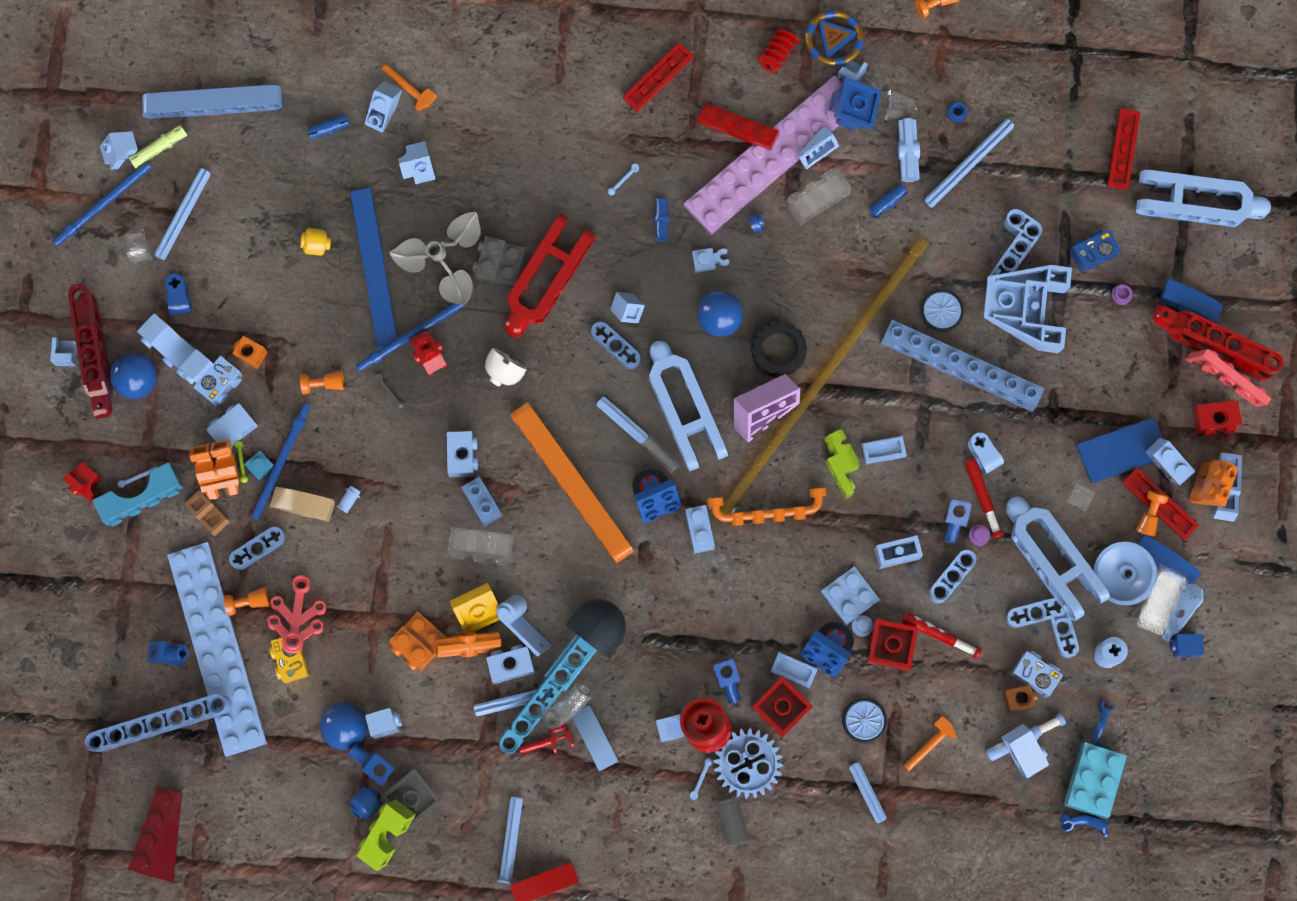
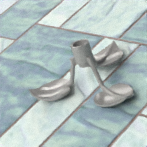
M476 212L465 213L450 223L447 229V236L454 240V242L439 243L432 241L426 246L420 239H408L390 251L392 259L399 267L408 272H419L424 269L426 264L425 258L430 257L434 261H439L449 274L440 282L439 292L441 296L450 303L461 306L465 305L472 294V279L464 270L452 273L443 260L446 256L444 247L455 246L459 243L462 247L467 248L479 241L481 227Z

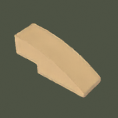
M275 487L270 507L329 522L335 502L333 499Z

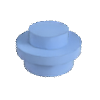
M860 615L853 620L852 630L857 636L865 637L872 632L873 623L869 617Z

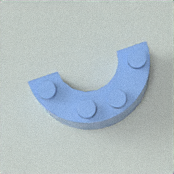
M153 314L137 331L142 336L140 341L149 349L153 346L164 356L162 361L170 368L173 365L178 368L175 372L184 380L186 379L191 385L194 382L197 384L213 366V363L189 345L156 314Z

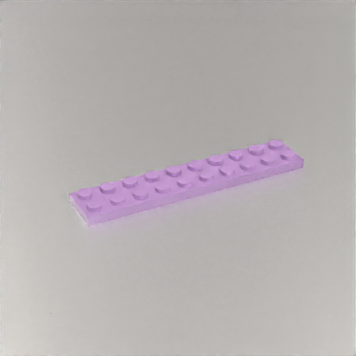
M835 75L773 127L779 130L780 134L771 151L753 144L684 203V207L710 235L800 160L798 153L822 128L827 126L832 132L839 126L836 124L838 118L833 117L834 112L829 111L833 93L841 87V81Z

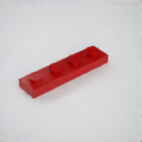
M679 42L623 96V100L638 113L694 58V55Z
M705 103L697 119L698 124L770 151L780 134L779 130L708 103Z
M1123 108L1119 110L1107 187L1126 191L1129 189L1140 111Z
M1138 467L1122 482L1148 509L1151 504V500L1147 498L1148 490L1165 494ZM1170 497L1166 503L1159 504L1156 516L1183 541L1199 526Z

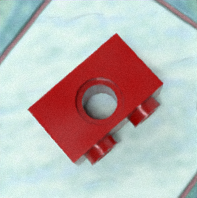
M1238 400L1197 405L1192 409L1196 434L1203 433V436H1210L1216 434V431L1224 430V433H1232L1237 431L1236 429L1242 425ZM1213 415L1220 416L1222 422L1216 423Z

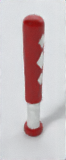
M970 458L965 461L964 465L982 510L987 515L990 527L992 528L993 533L991 536L993 539L1004 535V531L1000 530L994 515L995 510L977 460Z
M909 612L905 613L902 618L903 624L918 627L919 632L951 647H957L970 653L974 659H978L982 648H975L964 643L958 637Z

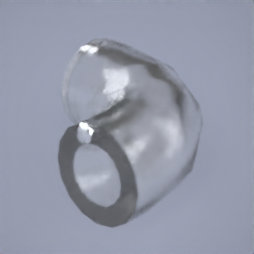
M577 682L560 702L543 712L542 720L544 725L549 729H555L569 722L588 704L594 696L593 690L587 684Z

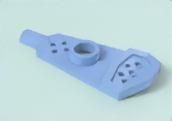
M1195 583L1180 586L1165 622L1166 631L1162 637L1164 640L1169 642L1173 634H1179L1197 607L1201 605L1204 600L1203 588ZM1181 609L1185 612L1183 617L1179 615Z

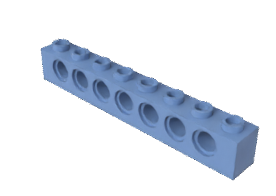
M891 320L881 344L1031 412L1037 407L1045 389L894 320Z

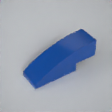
M1168 279L1165 283L1159 300L1161 303L1178 308L1177 311L1179 312L1190 311L1216 324L1223 307L1221 303L1171 279Z
M1143 534L1137 544L1144 547L1152 555L1156 563L1157 572L1162 576H1167L1177 585L1182 586L1195 583L1200 576V570L1153 538Z

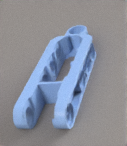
M1143 170L1139 175V183L1171 189L1170 202L1151 199L1138 200L1136 213L1141 215L1236 227L1246 218L1262 219L1271 210L1269 200L1261 196H1253V192L1244 182L1155 170ZM1183 189L1195 190V193H1200L1201 191L1216 193L1218 196L1221 194L1233 195L1242 202V205L1238 211L1182 204Z
M654 342L650 347V357L654 365L649 374V381L688 471L699 468V465L687 437L705 430L710 444L714 446L718 460L728 456L726 447L688 360L674 355L666 342ZM672 366L681 371L685 387L689 389L693 405L697 408L701 417L683 426L660 376L662 370Z
M1019 496L1012 497L1008 501L1005 509L1013 522L1011 539L1071 620L1076 621L1084 616L1082 606L1066 586L1074 579L1078 578L1087 591L1089 590L1094 598L1100 602L1099 604L1110 598L1106 587L1049 510L1036 507L1031 508L1028 502ZM1031 521L1040 523L1048 534V539L1054 542L1060 550V555L1064 556L1072 568L1061 576L1058 575L1027 533L1026 525Z

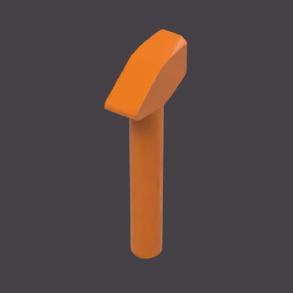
M388 64L383 65L381 70L417 100L416 111L429 107L437 98V95L429 88L421 94Z
M943 715L933 724L939 731L903 765L908 772L946 736L952 739L957 738L952 724Z

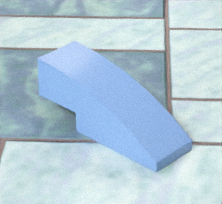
M1221 452L1219 460L1229 461L1238 467V471L1226 506H1214L1213 519L1234 522L1239 514L1242 455Z
M590 705L571 714L598 770L601 771L617 763L618 760Z

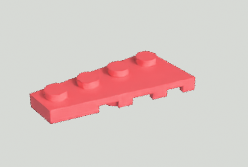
M1211 349L1191 352L1185 360L1192 363L1195 361L1202 366L1200 370L1203 372L1217 375L1219 377L1218 381L1223 385L1234 386V391L1257 407L1268 405L1271 400L1263 388L1253 385L1250 382V378L1244 374H1239L1234 370L1232 364L1218 358L1219 355Z

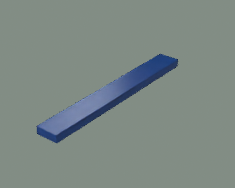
M371 188L350 191L376 342L378 349L396 340L397 333Z

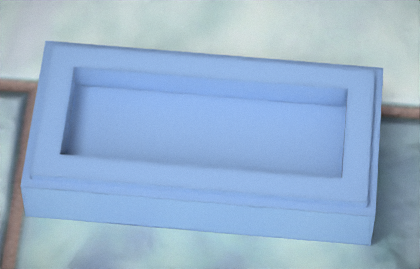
M903 436L861 444L865 465L907 456Z
M778 652L770 672L780 677L783 676L785 679L809 689L817 668Z

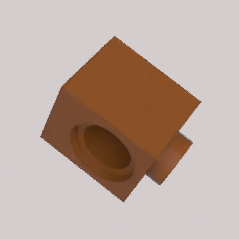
M1031 685L1002 692L1007 713L1036 706L1037 695L1035 689H1031ZM1017 693L1025 695L1026 702L1024 704L1017 702Z

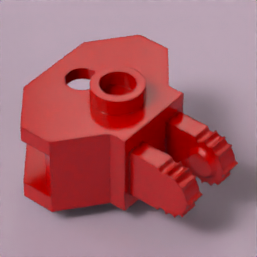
M428 330L409 339L415 351L412 353L417 364L422 363L428 376L433 375V372L442 367L443 369L447 367L440 353L443 349L439 341H434Z

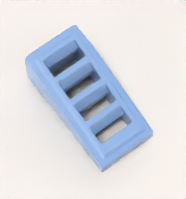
M825 126L798 153V157L805 169H808L839 147V144L833 133Z

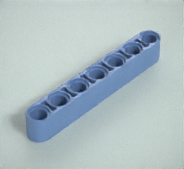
M278 85L159 92L142 95V116L149 119L272 111L282 108V87Z
M220 694L210 695L92 732L87 735L85 745L87 749L95 752L111 750L226 714L231 709V700L227 696ZM218 699L223 701V706L220 710H217L215 706ZM201 705L203 712L200 716H197L195 713L196 707ZM180 711L182 713V720L176 722L175 715ZM157 718H161L162 725L157 729L155 721ZM138 724L142 727L139 735L135 733V727ZM119 730L121 732V739L116 741L115 733ZM99 736L101 744L99 747H96L94 742Z

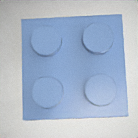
M855 566L821 590V594L845 626L880 601Z

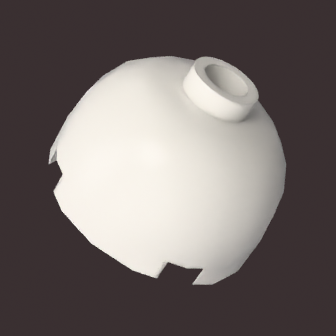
M496 348L491 349L485 360L486 372L491 376L489 380L497 386H500L501 383L504 385L516 384L527 370L520 362L514 361L508 354Z

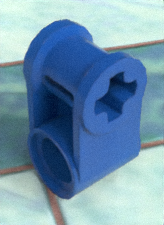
M178 274L169 275L165 280L170 315L192 312L186 282ZM178 281L179 284L177 285V288L174 289L173 286L175 285V282Z

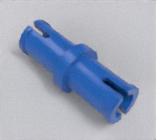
M343 114L331 120L325 119L323 123L308 127L307 131L310 139L313 140L326 134L331 135L334 131L344 127H349V123L347 122L346 115Z
M900 183L891 192L882 195V199L868 208L871 215L877 219L887 209L895 207V203L908 194L906 188Z
M659 198L655 200V240L667 241L668 223L670 222L668 200Z

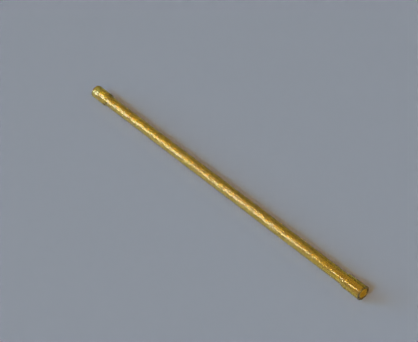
M918 238L909 250L906 258L800 399V403L795 406L729 497L724 500V506H720L722 513L728 514L733 511L739 499L909 269L926 250L929 243L924 238Z

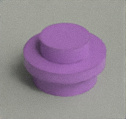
M1120 284L1112 290L1111 295L1115 303L1125 305L1131 301L1133 293L1129 286Z
M976 525L970 529L969 540L972 544L983 546L989 541L990 533L985 526Z

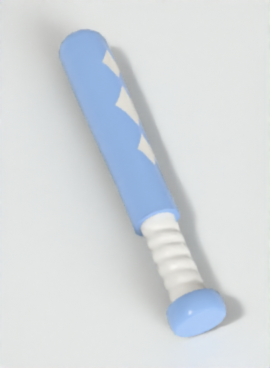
M1058 713L1054 719L1032 728L1040 737L1044 732L1056 726H1064L1066 721L1063 715ZM1004 741L986 751L991 761L1009 753Z

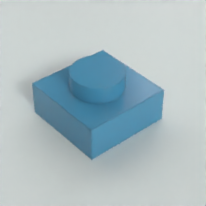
M258 451L244 464L259 481L274 467L261 451Z

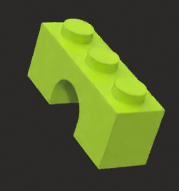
M396 799L390 803H385L380 808L378 820L371 824L369 827L370 834L359 845L360 851L357 857L376 871L387 865L396 850L387 841V831L396 837L407 831L416 815Z

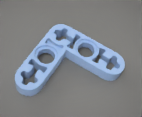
M1055 598L1017 607L1007 613L1006 622L1012 628H1020L1049 620L1060 655L1065 658H1071L1078 653L1079 645L1072 621L1065 611L1061 608L1059 613L1056 610L1046 613V608L1052 607L1054 602L1059 605ZM1033 607L1041 609L1042 615L1039 619L1031 616L1030 611ZM1026 609L1028 622H1026V617L1018 621L1019 624L1011 621L1013 613H1016L1017 616L1025 614L1023 610ZM1059 622L1067 624V633L1062 634L1058 632L1057 624ZM1071 635V638L1067 639L1069 646L1073 645L1074 647L1071 650V654L1068 651H1064L1063 648L1066 646V641H1060V638Z

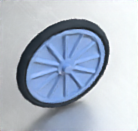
M936 290L924 298L920 313L924 323L929 328L938 332H947L960 324L964 315V307L960 298L953 292Z
M861 698L851 702L846 707L842 717V724L846 734L851 739L867 744L878 740L884 734L887 727V716L884 708L879 703L871 699Z

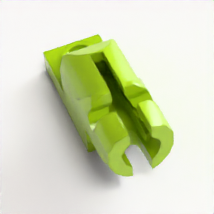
M840 429L824 439L830 455H833L827 459L826 465L844 498L847 499L853 496L855 485L851 478H847L846 475L858 470L859 459L851 444H841L845 442L847 437L844 431Z

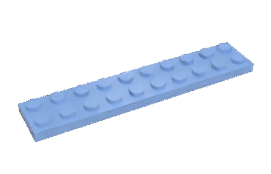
M206 542L168 554L207 695L220 694L227 696L231 700L232 706L229 712L214 717L225 756L228 757L268 744L231 616L227 615L225 609L224 592L210 544ZM222 699L216 701L215 706L217 710H220L223 706Z

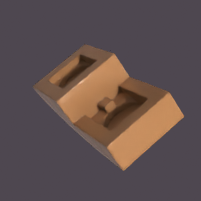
M200 490L184 503L187 509L214 537L229 523V520Z

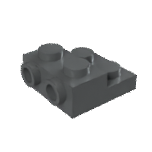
M485 236L484 241L480 240L478 246V253H481L480 258L475 260L472 271L476 272V279L513 288L519 279L526 248Z
M415 768L381 795L384 800L381 802L382 805L396 799L416 814L407 830L412 829L428 813L442 803Z

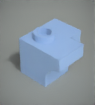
M133 131L109 133L100 145L104 163L109 164L111 170L119 169L125 159H129L128 157L134 155L138 150Z
M423 141L406 146V154L398 158L403 179L414 177L415 184L434 180L435 176L426 142Z

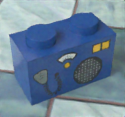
M1110 229L1105 232L1099 230L1091 235L1092 238L1086 241L1083 238L1073 244L1074 246L1070 254L1080 273L1119 255L1121 249Z

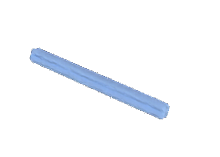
M1005 119L925 198L924 202L930 208L936 205L1013 129V122Z

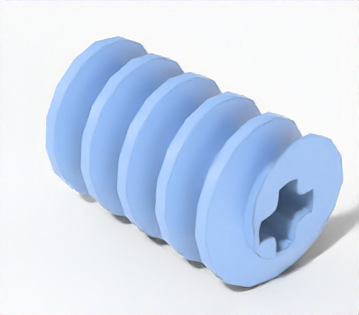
M1111 637L1102 641L1096 646L1094 651L1095 662L1103 668H1110L1121 663L1127 656L1128 648L1126 643L1118 637Z

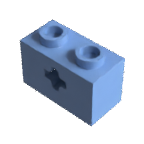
M480 477L461 487L484 527L502 517L499 508Z

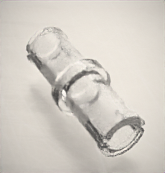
M652 436L643 442L642 446L654 457L653 460L659 462L670 475L678 469L680 465L667 453L668 450L666 448L663 449Z

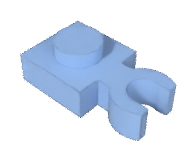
M712 248L692 251L695 273L715 270V264L717 263L721 266L728 265L729 259L722 260L720 258L721 255L727 254V249H720L717 253H713Z

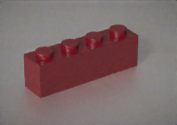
M161 786L156 787L128 870L174 883V869L177 857L176 848L179 836L178 827L183 793Z

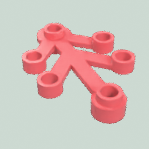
M303 575L297 576L293 580V590L296 592L293 613L286 607L281 597L275 596L271 599V608L279 611L291 625L289 632L281 624L278 616L272 615L268 618V627L276 630L283 638L282 647L288 653L299 652L303 647L305 639L313 634H320L323 631V622L313 620L308 628L299 633V627L315 615H323L326 612V604L323 601H316L310 609L302 613L304 593H307L310 588L309 579ZM304 585L305 588L300 589L298 586ZM278 601L281 604L276 606L273 603ZM317 606H322L323 609H322V610H317L316 607H317ZM276 620L278 623L273 625L270 622ZM314 625L321 626L319 629L313 628ZM295 642L296 645L290 646L289 643Z

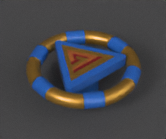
M829 10L818 14L811 20L805 32V42L809 53L815 60L828 66H841L851 62L859 55L864 44V34L860 23L852 15L840 10ZM841 18L847 21L855 31L823 20ZM818 24L826 57L813 44V34ZM856 36V42L850 54L845 57L830 58Z

